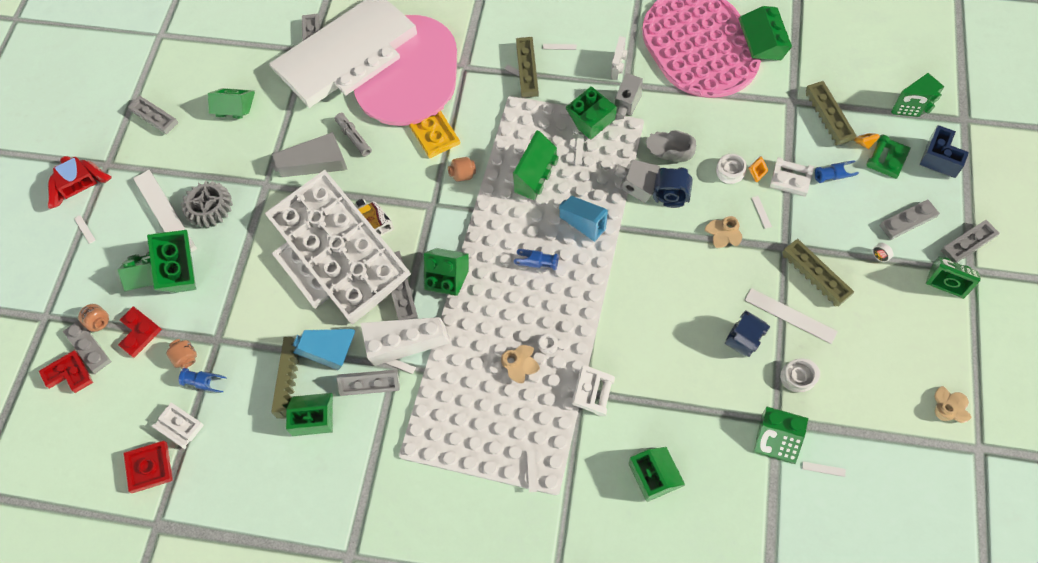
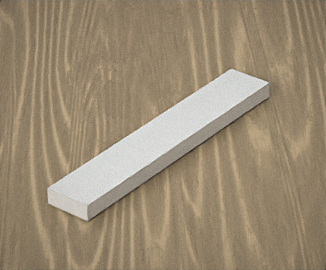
M150 170L133 178L164 232L186 230ZM189 236L191 252H193L197 247Z

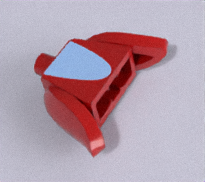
M64 156L60 159L61 164L53 168V174L48 181V208H56L61 205L64 198L68 199L98 184L97 181L106 183L112 179V176L103 172L92 161Z

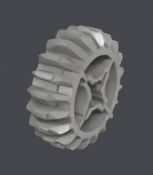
M206 180L204 184L198 182L197 187L192 186L191 191H186L187 196L183 197L184 202L181 203L183 207L182 212L186 219L193 225H198L201 228L204 225L209 228L211 224L216 226L218 221L223 222L222 218L228 217L227 212H231L230 206L233 205L227 188L223 187L220 183L216 184L214 181H211L209 184Z

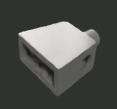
M629 73L625 74L615 98V106H617L616 118L624 119L625 115L631 116L642 96L643 78Z
M631 160L627 167L618 164L614 175L623 178L620 186L623 191L646 203L653 194L655 178L660 166Z

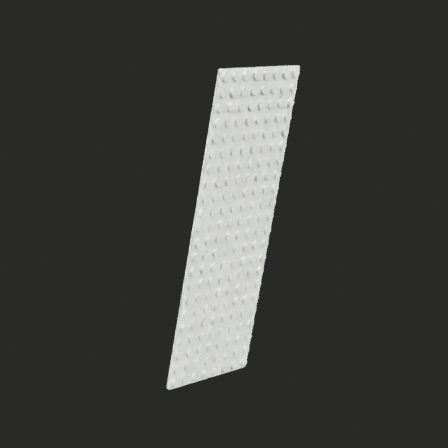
M515 96L508 97L461 252L469 254L468 274L457 296L447 295L440 318L446 327L449 344L432 348L399 453L401 459L529 489L527 451L535 450L537 491L552 495L560 494L579 407L572 405V400L581 367L583 365L589 367L628 195L627 192L620 188L623 178L614 175V171L618 164L627 167L631 160H636L644 125L643 119L625 116L624 119L616 118L593 139L590 140L584 135L582 165L575 164L577 134L583 133L577 129L566 110V105ZM536 130H538L557 147L559 159L556 166L551 168L550 178L543 183L542 193L538 194L535 200L515 193L513 172ZM571 195L608 210L606 230L595 242L560 218L559 206L562 201L567 200ZM518 249L542 251L543 254H559L557 270L547 267L533 268L516 265L514 259L528 258L518 255L516 251ZM550 333L558 339V348L554 353L544 354L540 351L538 341L543 334ZM521 345H528L534 348L531 358L538 363L540 370L534 374L525 375V381L521 384L513 381L508 376V369L503 367L501 356L508 350H515ZM509 358L507 361L509 363H513L515 360L513 358Z

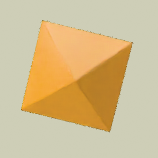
M867 133L856 137L854 142L869 150L880 136L875 133Z
M762 156L749 167L755 182H758L768 172Z

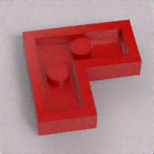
M133 306L120 319L132 331L118 345L135 358L162 329Z
M76 350L39 370L45 386L49 389L65 379L74 393L94 383Z

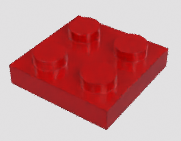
M160 441L124 452L128 491L130 493H136L173 481L166 441Z

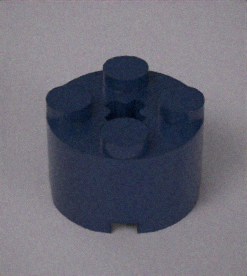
M683 167L678 169L660 168L655 178L653 199L657 203L661 201L664 203L663 206L679 208L684 206V203H689L693 178L688 173V170Z
M745 310L740 316L741 320L735 323L724 344L743 356L750 357L761 344L759 340L762 336H765L770 325Z

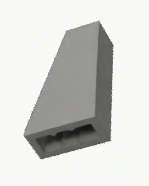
M333 132L272 154L274 161L271 162L275 172L279 171L281 177L317 174L323 170H326V172L347 170Z

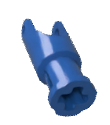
M855 160L831 164L825 168L817 167L815 169V179L818 183H823L825 180L853 177L859 174V172L847 173L844 165L852 164Z
M518 249L516 251L518 255L528 257L525 259H514L516 265L533 268L547 267L557 270L559 254H543L542 251Z
M183 368L179 375V385L184 386L188 384L195 386L196 389L222 393L224 391L212 389L210 381L215 377L227 378L219 374L203 371L197 373L189 371L188 368Z

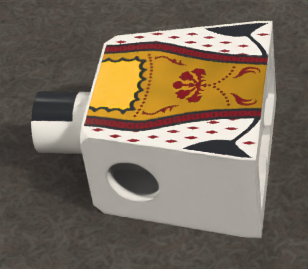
M360 199L355 203L356 208L380 236L394 230L391 219L375 201L367 204L364 199Z

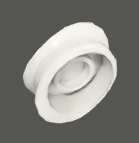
M737 154L722 156L716 167L717 176L726 184L740 182L746 174V161Z
M795 359L783 367L780 375L781 382L788 390L793 392L809 391L818 382L820 370L811 360Z

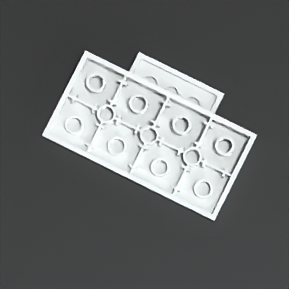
M364 0L269 63V65L310 108L338 88L345 96L400 59V55L395 49L417 35L416 25L387 0Z
M323 170L265 213L287 241L272 254L315 309L331 298L348 321L354 324L411 275L410 271L326 170Z

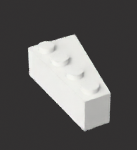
M440 317L361 323L367 358L374 366L449 344L446 327Z

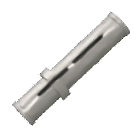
M338 113L334 119L342 128L343 134L349 137L362 156H368L372 149L357 132L355 125L345 117L344 113Z

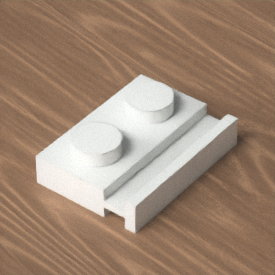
M619 36L612 61L611 79L618 80L619 73H623L624 63L622 61H626L628 50H625L626 37Z
M172 402L159 416L156 424L152 425L153 428L184 449L204 426L200 421Z

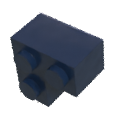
M937 125L928 141L919 165L956 178L964 167L969 152L951 146L956 131Z

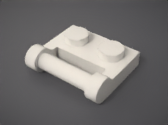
M778 157L770 188L806 197L814 166H804L784 161L783 158ZM781 167H782V168H786V169H790V170H794V171L806 173V175H805V176H801V175H798V174H794V173L782 171V170H780V169H781Z
M583 365L578 376L572 405L594 412L599 416H606V404L615 377ZM601 380L603 382V387L599 403L597 405L594 404L599 382Z

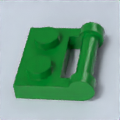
M880 135L872 157L868 159L866 165L870 169L897 179L911 147L890 140L886 135ZM884 147L889 148V151L882 164L878 160Z

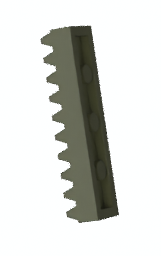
M533 37L516 38L521 98L538 97L539 90Z
M821 81L808 85L806 96H809V102L812 101V107H815V112H819L818 117H822V124L825 123V129L828 128V134H832L831 139H835V146L855 140L857 135L825 82Z
M798 238L783 250V258H788L789 263H793L794 268H798L800 274H805V279H810L811 284H815L816 289L821 290L823 296L827 295L828 301H833L835 307H839L853 295L854 291Z
M293 337L283 338L271 413L279 419H286V409L292 398L290 394L295 393L292 387L296 386V383L293 379L297 378L294 372L298 371L296 364H299L297 357L300 355L293 353L296 348L293 346L295 340Z

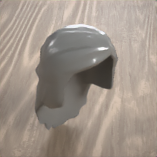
M672 130L669 133L656 132L655 134H650V137H647L646 140L650 153L661 159L672 160L673 162H686L694 156L696 151L695 138L688 133L678 130Z

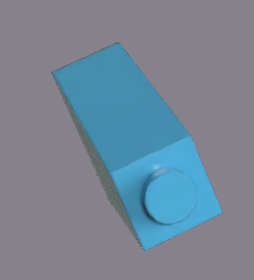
M572 195L560 204V218L594 242L606 230L607 209Z
M304 330L294 340L293 346L296 348L293 353L339 370L344 363L356 330Z

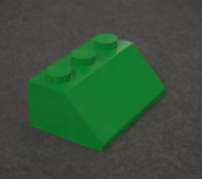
M761 6L738 18L752 58L781 61L792 48L778 7Z
M536 130L513 172L515 193L535 200L537 195L542 193L543 183L550 178L551 168L556 166L559 159L557 147L538 130Z
M180 230L148 234L147 239L154 290L176 293L196 290L188 231Z

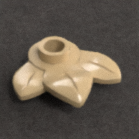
M728 216L723 220H713L705 227L707 233L714 235L713 245L715 248H723L729 243L738 246L742 241L739 222L733 216Z
M521 345L515 350H508L502 354L501 363L503 367L508 369V376L513 381L522 384L525 381V375H531L540 370L538 363L531 358L534 352L533 347ZM509 358H513L515 361L513 363H509L507 360Z
M944 386L937 389L934 395L937 401L935 414L940 420L950 421L954 419L960 423H966L972 418L968 411L965 410L969 404L966 395L960 392L951 394Z

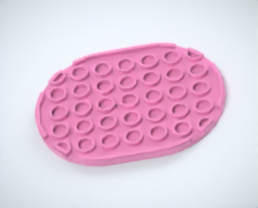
M657 0L644 17L642 35L648 51L665 77L674 86L691 95L717 98L737 93L752 82L757 75L761 59L752 58L738 19L741 15L727 0Z
M405 15L416 25L417 35L395 49L399 53L400 59L354 90L358 104L369 117H373L381 123L394 126H406L411 123L417 124L430 116L438 114L439 111L444 109L443 107L448 100H451L456 86L457 47L449 29L435 19L421 15Z

